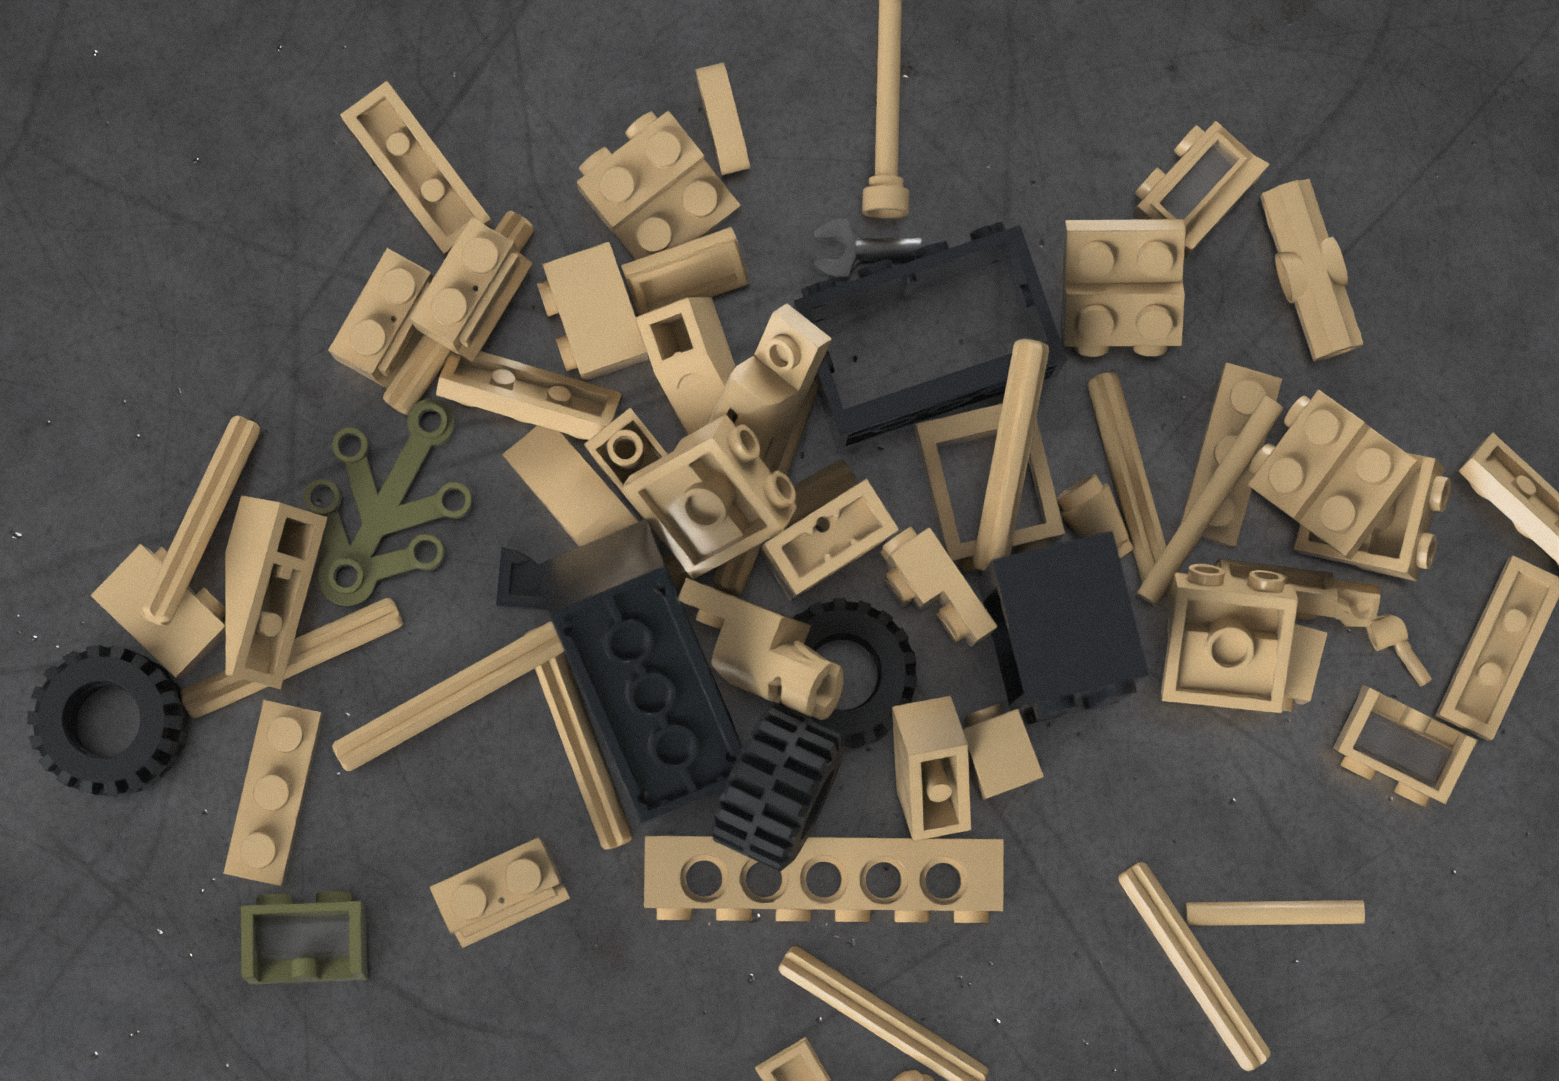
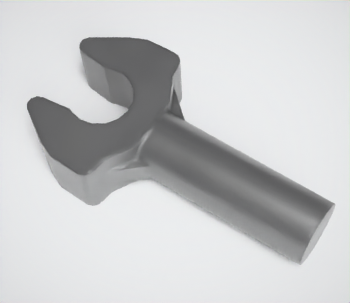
M847 219L832 220L816 229L813 233V239L822 242L838 241L844 247L845 253L842 257L835 260L829 258L815 260L814 270L829 279L834 278L838 281H846L849 279L850 271L861 261H883L888 259L891 261L915 260L913 252L921 248V238H860L851 230Z

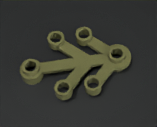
M424 399L412 407L407 419V426L411 435L379 494L367 458L370 446L364 433L357 428L347 427L338 431L332 441L333 452L345 465L362 525L350 545L337 510L342 500L338 487L327 479L314 480L307 486L304 492L306 506L313 513L328 517L322 536L328 555L319 566L317 581L320 591L330 602L343 607L359 605L372 595L378 580L417 568L431 571L442 564L445 557L444 546L437 537L431 534L416 536L406 549L372 556L384 535L443 517L460 519L466 516L472 508L473 498L466 486L458 482L446 483L435 495L401 505L430 449L445 445L455 433L456 420L454 414L444 402L437 399ZM430 411L437 412L441 416L440 427L433 432L422 430L420 419L423 414ZM348 436H356L360 438L362 443L360 451L354 456H345L341 452V442ZM321 487L330 488L333 492V501L325 508L316 507L312 499L314 492ZM452 490L461 491L465 495V504L457 511H450L444 507V497ZM423 542L434 543L437 547V556L429 563H422L416 558V549ZM344 566H351L357 572L356 582L347 588L340 587L336 581L338 570Z

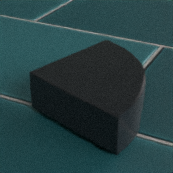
M501 547L496 606L547 611L535 566L537 563L524 553Z

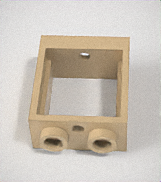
M1003 403L917 423L914 429L941 544L954 564H961L963 573L980 570L973 563L977 540L965 543L960 542L938 449L996 436ZM1037 418L1028 462L1044 524L1015 530L1011 551L1018 550V553L1053 545L1052 541L1060 540L1065 535Z
M865 479L765 542L759 553L788 599L792 601L890 539L899 529L869 481ZM816 526L821 527L823 532L818 531Z

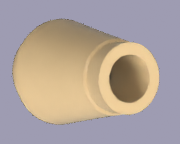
M1096 474L1075 483L1056 497L1057 502L1062 508L1060 511L1061 518L1080 538L1113 531L1119 558L1134 548L1128 538V532L1109 483L1102 485Z

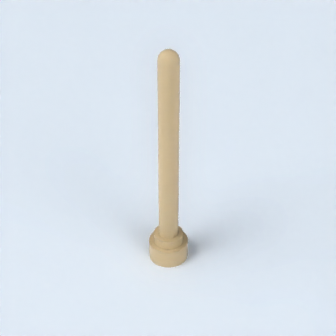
M879 0L875 176L869 178V187L863 189L862 214L873 218L891 219L909 215V190L904 188V179L898 177L902 0Z

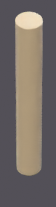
M1363 900L1185 902V922L1188 926L1364 924L1365 905Z

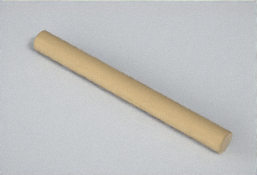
M1266 396L1262 398L1139 588L1137 594L1141 598L1157 606L1174 580V573L1179 572L1284 408L1279 403Z

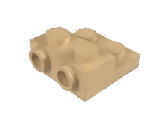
M669 110L659 118L652 111L644 114L625 131V134L630 139L613 154H611L607 147L601 148L579 167L584 176L576 182L578 191L634 261L709 235L741 210V204L705 161V155Z
M1183 219L1065 220L1061 311L1064 347H1074L1075 351L1083 356L1098 357L1107 354L1110 346H1133V350L1143 356H1159L1167 352L1168 346H1182L1185 299L1182 282L1186 232Z
M1318 389L1311 399L1307 396H1302L1291 406L1284 420V424L1289 429L1275 447L1268 443L1254 456L1249 466V472L1254 477L1248 483V486L1351 560L1412 479L1421 464Z
M727 414L681 439L673 452L630 475L622 486L623 491L645 519H647L648 523L692 579L783 532L797 508L794 503L796 498L795 490L789 478L780 471L770 472L759 457L760 445L753 431L742 424L736 427Z
M1408 453L1421 464L1420 468L1351 560L1301 524L1294 550L1303 555L1356 565L1360 570L1417 581L1420 568L1430 569L1433 564L1437 549V536L1430 534L1429 530L1434 511L1444 512L1447 507L1451 491V479L1443 477L1444 467L1435 458Z
M909 527L882 546L883 550L880 553L889 569L885 573L886 577L883 579L902 607L912 603L919 613L938 600L942 606L939 609L940 612L936 614L940 623L955 643L964 638L970 648L990 636L997 628V625L930 527L918 535L912 527Z
M1207 564L1189 566L1188 574L1174 573L1167 625L1168 643L1161 688L1162 701L1282 713L1298 603L1294 585L1284 584L1285 577L1283 575L1264 570L1249 572L1248 580L1224 578L1225 571L1222 568Z

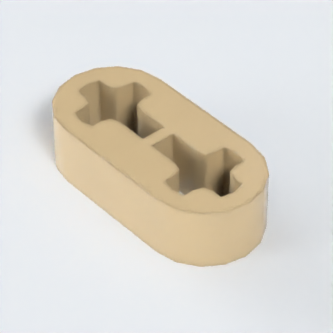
M724 62L695 69L721 175L749 169L748 153Z

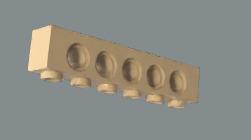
M645 836L644 908H657V920H692V908L716 909L717 921H752V909H776V921H811V909L835 910V922H871V910H895L894 922H930V911H954V923H990V911H1003L1004 839L927 838L913 841L912 838L808 837L795 860L780 872L782 882L778 891L771 896L760 897L750 891L746 882L749 869L758 861L713 841V836ZM701 861H709L716 864L722 873L720 888L710 896L695 894L689 888L687 882L690 868ZM816 863H830L840 873V886L836 893L829 897H818L807 887V872ZM877 863L890 864L899 874V887L890 897H876L867 888V872ZM938 863L948 864L953 867L959 878L958 888L955 893L944 899L933 896L926 886L927 872Z

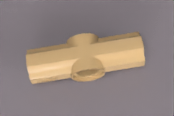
M1310 179L1295 180L1263 192L1260 199L1278 252L1275 254V265L1279 281L1288 302L1295 304L1313 362L1333 358L1360 348L1363 345L1361 332L1345 289L1348 286V275L1344 258L1334 237H1328Z

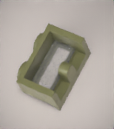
M350 892L317 893L316 903L292 904V895L289 894L256 896V905L241 906V978L249 984L369 980L365 905L361 901H352V893Z

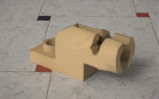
M785 304L773 311L754 356L737 365L732 371L706 425L727 414L736 427L741 424L746 425L758 439L760 445L759 457L762 460L772 438L793 425L832 338L789 304Z
M686 578L678 600L699 609L696 620L721 629L714 647L711 665L727 682L734 687L771 702L784 704L786 707L809 717L812 716L822 720L831 715L842 693L844 683L843 669L840 665L830 662L804 644L811 625L739 596L724 592L716 587Z

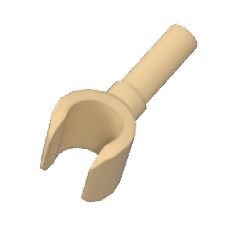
M1385 613L1377 616L1376 622L1371 623L1370 627H1366L1367 634L1375 650L1379 651L1394 646L1397 655L1420 687L1432 680L1411 649L1412 646L1408 642L1406 625L1402 619Z

